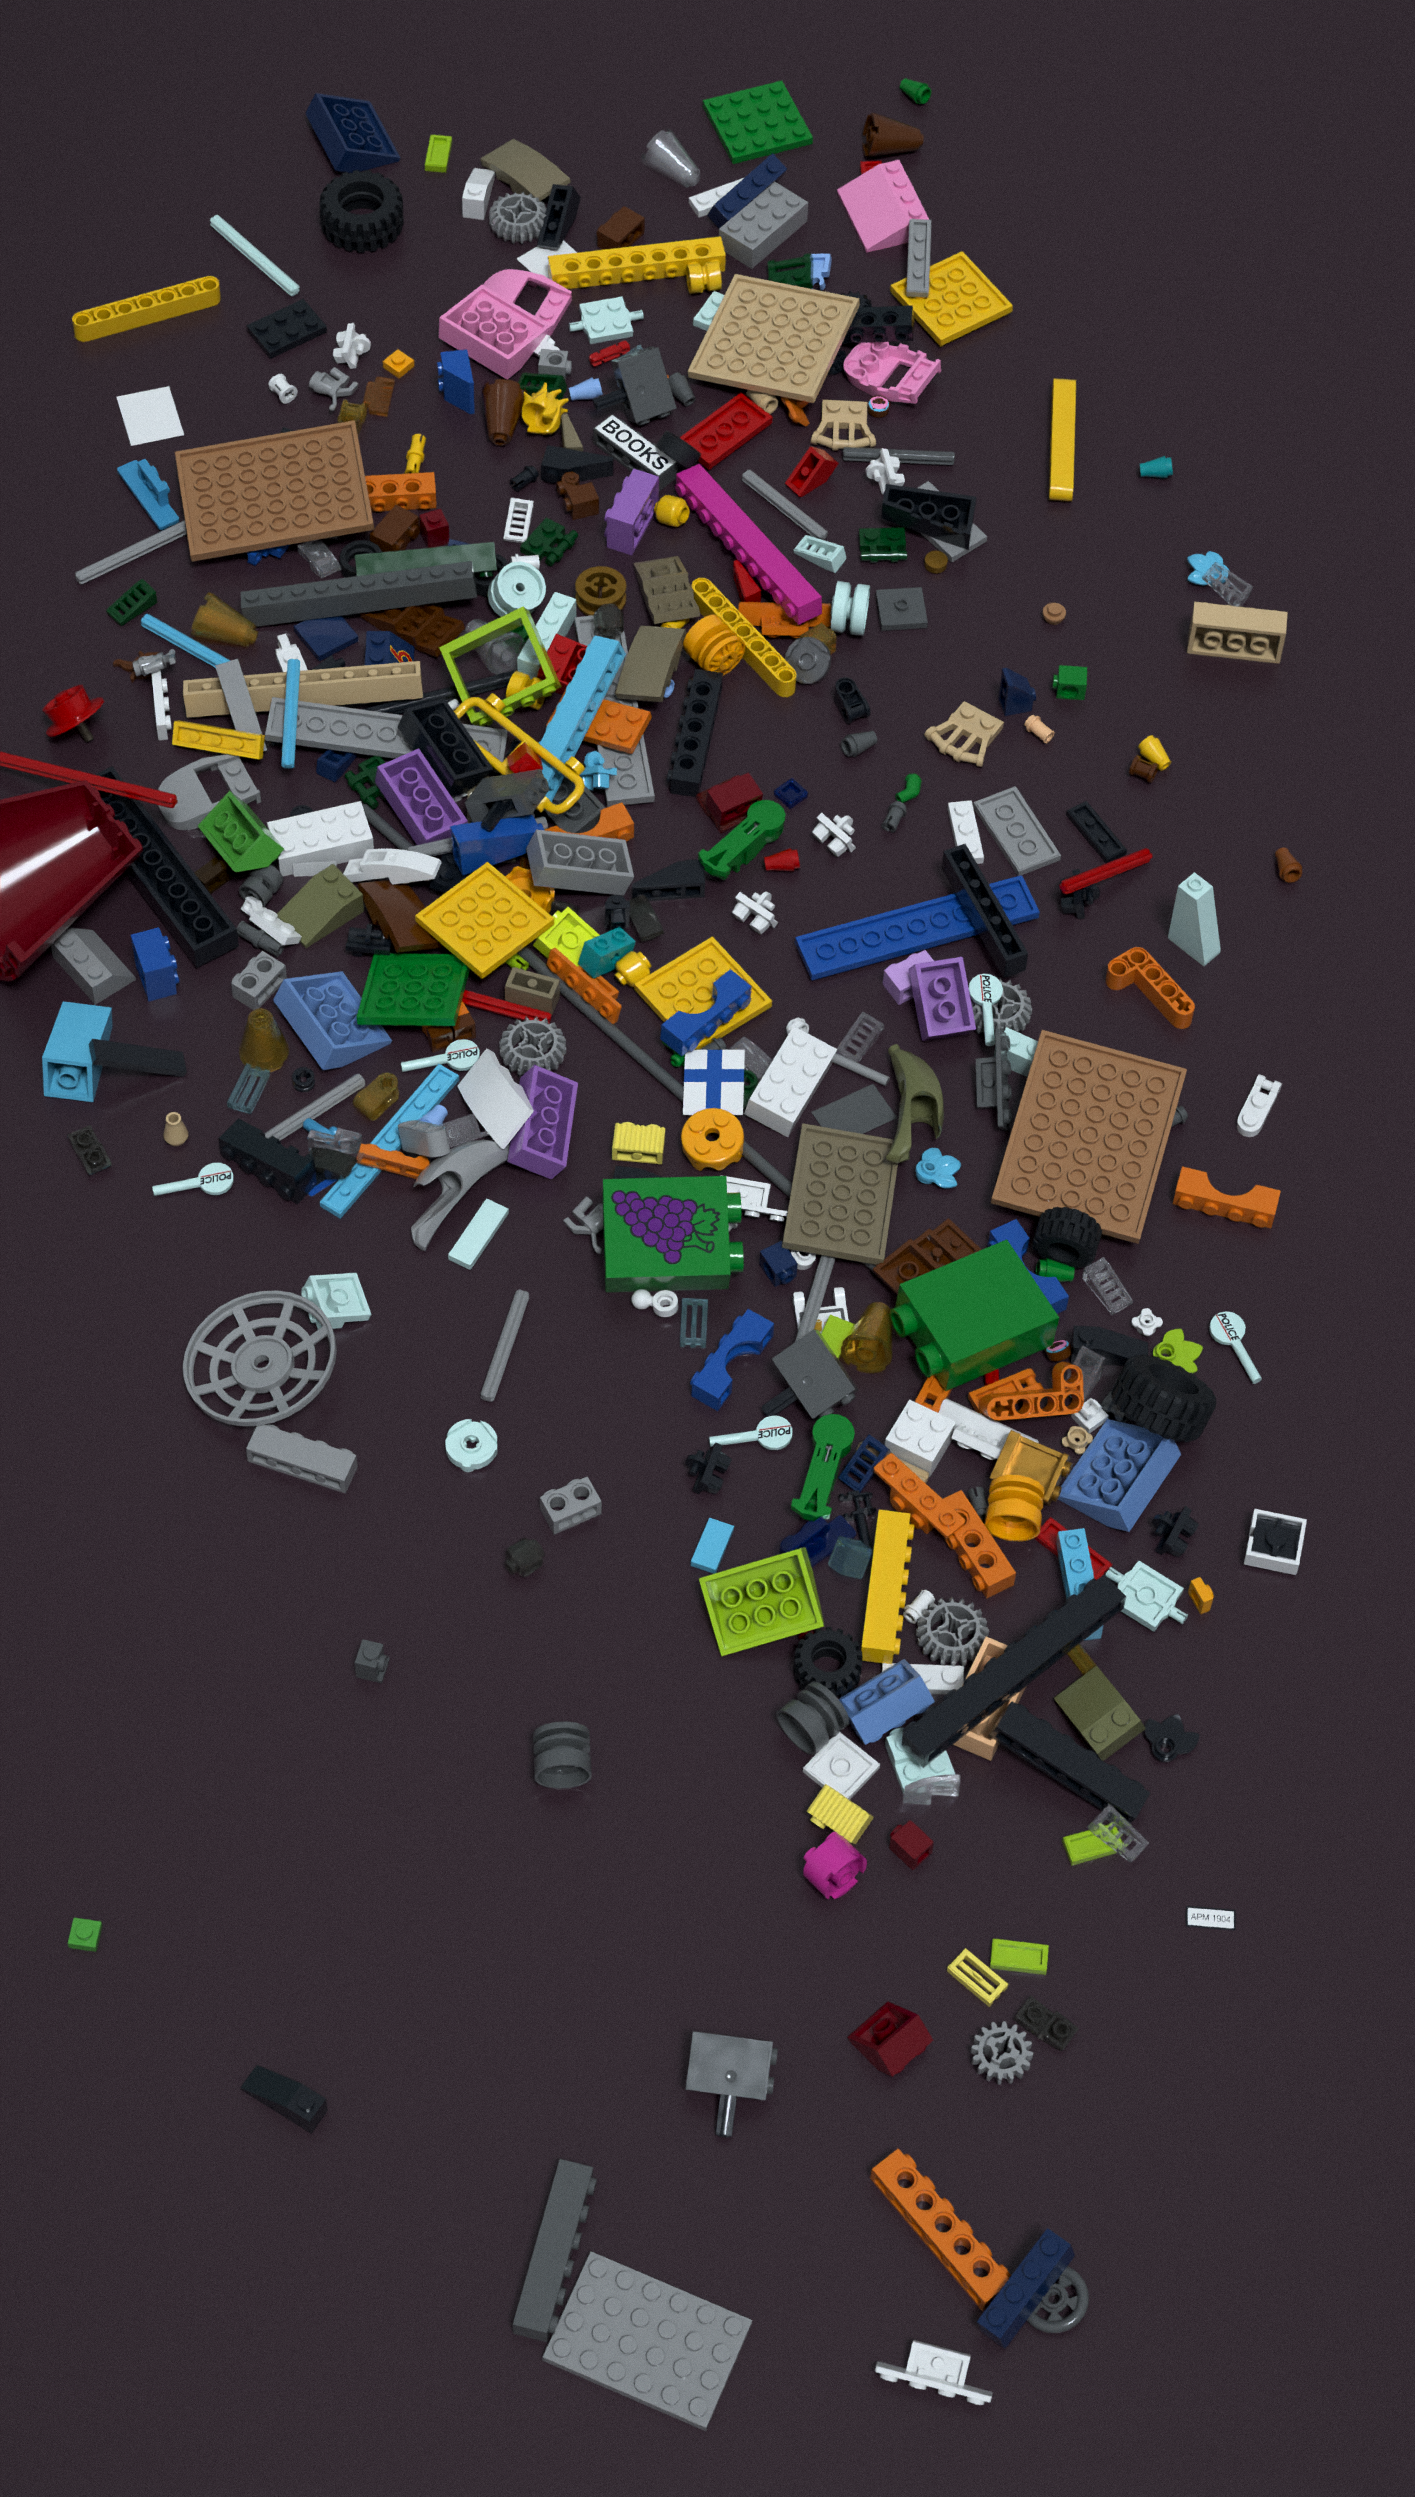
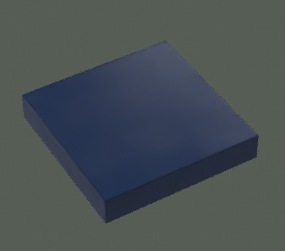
M342 616L305 620L294 626V632L318 661L359 641L358 635Z

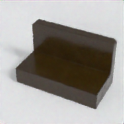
M218 854L194 873L208 892L212 894L240 872L233 871L223 857Z

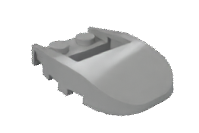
M227 754L202 758L182 767L165 778L158 790L175 794L178 800L174 808L157 805L167 824L178 830L198 829L200 822L220 802L212 804L197 777L199 771L207 769L212 771L218 770L227 789L246 804L254 800L257 804L260 803V791L255 787L240 760V756Z

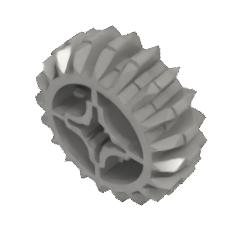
M514 192L513 195L506 193L505 198L499 196L498 201L493 202L489 212V223L493 233H496L498 238H504L505 242L511 240L513 244L516 241H520L523 244L527 240L531 243L532 238H539L541 228L544 225L543 220L546 217V207L543 202H539L538 197L533 198L532 194L527 196L524 192L522 194Z
M1000 977L999 981L1003 987L1002 997L997 1003L992 1005L994 1035L996 1029L1005 1031L1006 1027L1016 1032H1023L1026 1025L1030 1022V1015L1032 1014L1030 997H1027L1026 990H1020L1019 984L1012 986L1011 980L1004 983ZM971 999L975 1025L978 1034L984 1032L982 1005L975 1003Z
M526 1016L524 1022L517 1019L515 1025L509 1024L507 1031H503L502 1039L499 1042V1048H501L500 1056L503 1059L504 1065L509 1066L511 1073L517 1071L519 1077L534 1065L549 1071H557L559 1064L563 1063L566 1054V1039L561 1029H557L555 1022L548 1024L547 1018L539 1021L537 1016L534 1020H529ZM522 1040V1042L519 1043L518 1046L514 1048V1046H515L519 1041ZM552 1047L551 1050H550L547 1054H545V1055L543 1054V1053L547 1052V1049H548V1048Z
M953 1597L949 1598L948 1603L942 1598L938 1601V1605L931 1602L929 1610L924 1609L922 1611L923 1617H919L917 1621L916 1636L919 1637L918 1645L923 1647L924 1655L931 1654L930 1660L932 1662L940 1659V1665L951 1662V1666H956V1662H959L962 1666H965L967 1659L974 1662L985 1637L989 1634V1629L986 1627L987 1620L986 1618H981V1609L973 1611V1602L966 1606L964 1605L963 1598L959 1603L954 1602ZM943 1619V1625L937 1627V1630L931 1631L932 1626ZM973 1633L974 1637L971 1641L962 1645V1639L967 1638L969 1634Z

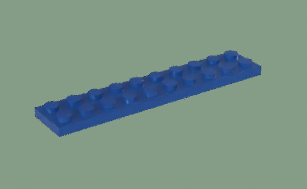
M1022 875L989 884L1012 925L1039 918L1040 911ZM956 893L797 936L795 937V944L811 980H816L979 934Z

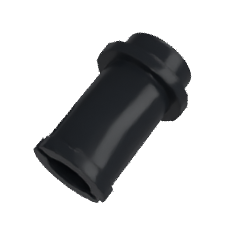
M525 466L521 473L509 480V484H515L512 486V489L519 492L520 489L530 482L537 481L539 473L534 466Z

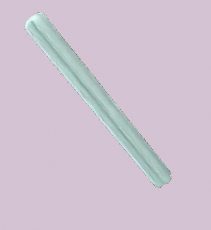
M219 215L211 217L210 225L290 296H295L299 293L300 290L297 283Z

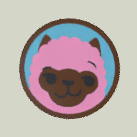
M873 396L868 400L867 411L871 416L882 418L888 415L890 402L887 398Z
M1058 1340L1053 1342L1052 1346L1045 1348V1352L1050 1361L1056 1362L1068 1358L1072 1353V1347L1068 1340Z

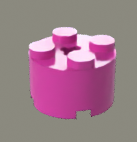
M832 1832L818 1848L813 1847L807 1851L804 1856L806 1864L803 1869V1875L827 1899H829V1896L836 1899L847 1893L858 1882L855 1876L859 1871L862 1874L864 1873L867 1859L842 1835Z

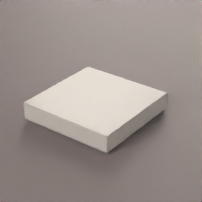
M839 1732L804 1766L803 1773L822 1788L827 1784L850 1800L880 1769V1764Z

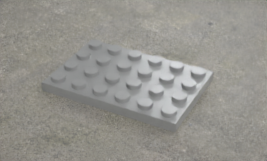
M590 2252L557 2324L555 2334L552 2335L546 2348L543 2361L706 2431L751 2328L752 2320L594 2252Z

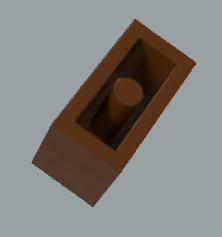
M623 206L605 224L598 228L596 233L597 247L602 250L631 247L645 233V217Z
M395 505L374 528L375 530L370 532V541L378 545L382 552L405 550L411 540L416 539L420 533L419 516Z

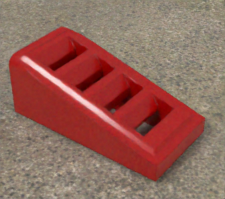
M733 561V578L741 602H761V589L740 561Z

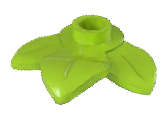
M1174 1329L1168 1331L1164 1335L1163 1342L1155 1346L1153 1356L1159 1357L1162 1360H1168L1176 1366H1181L1189 1373H1195L1198 1369L1194 1361L1200 1356L1203 1346L1185 1341L1183 1330ZM1163 1353L1168 1354L1169 1357H1165V1356H1163V1355H1161V1354H1163Z

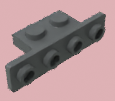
M996 1029V1057L976 1059L977 1108H997L998 1127L1003 1131H1009V1124H1012L1013 1120L1008 1099L1012 1098L1011 1086L1008 1084L1011 1064L1007 1060V1051L1010 1050V1038L1001 1029Z

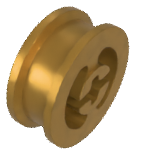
M597 566L583 571L578 576L575 583L576 605L582 613L592 616L620 613L626 604V581L620 572L610 567ZM600 586L603 587L602 598H598L600 593Z

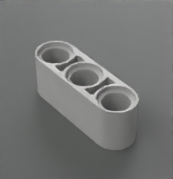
M419 1120L406 1121L398 1125L403 1151L427 1157H439L450 1153L446 1128L444 1126Z

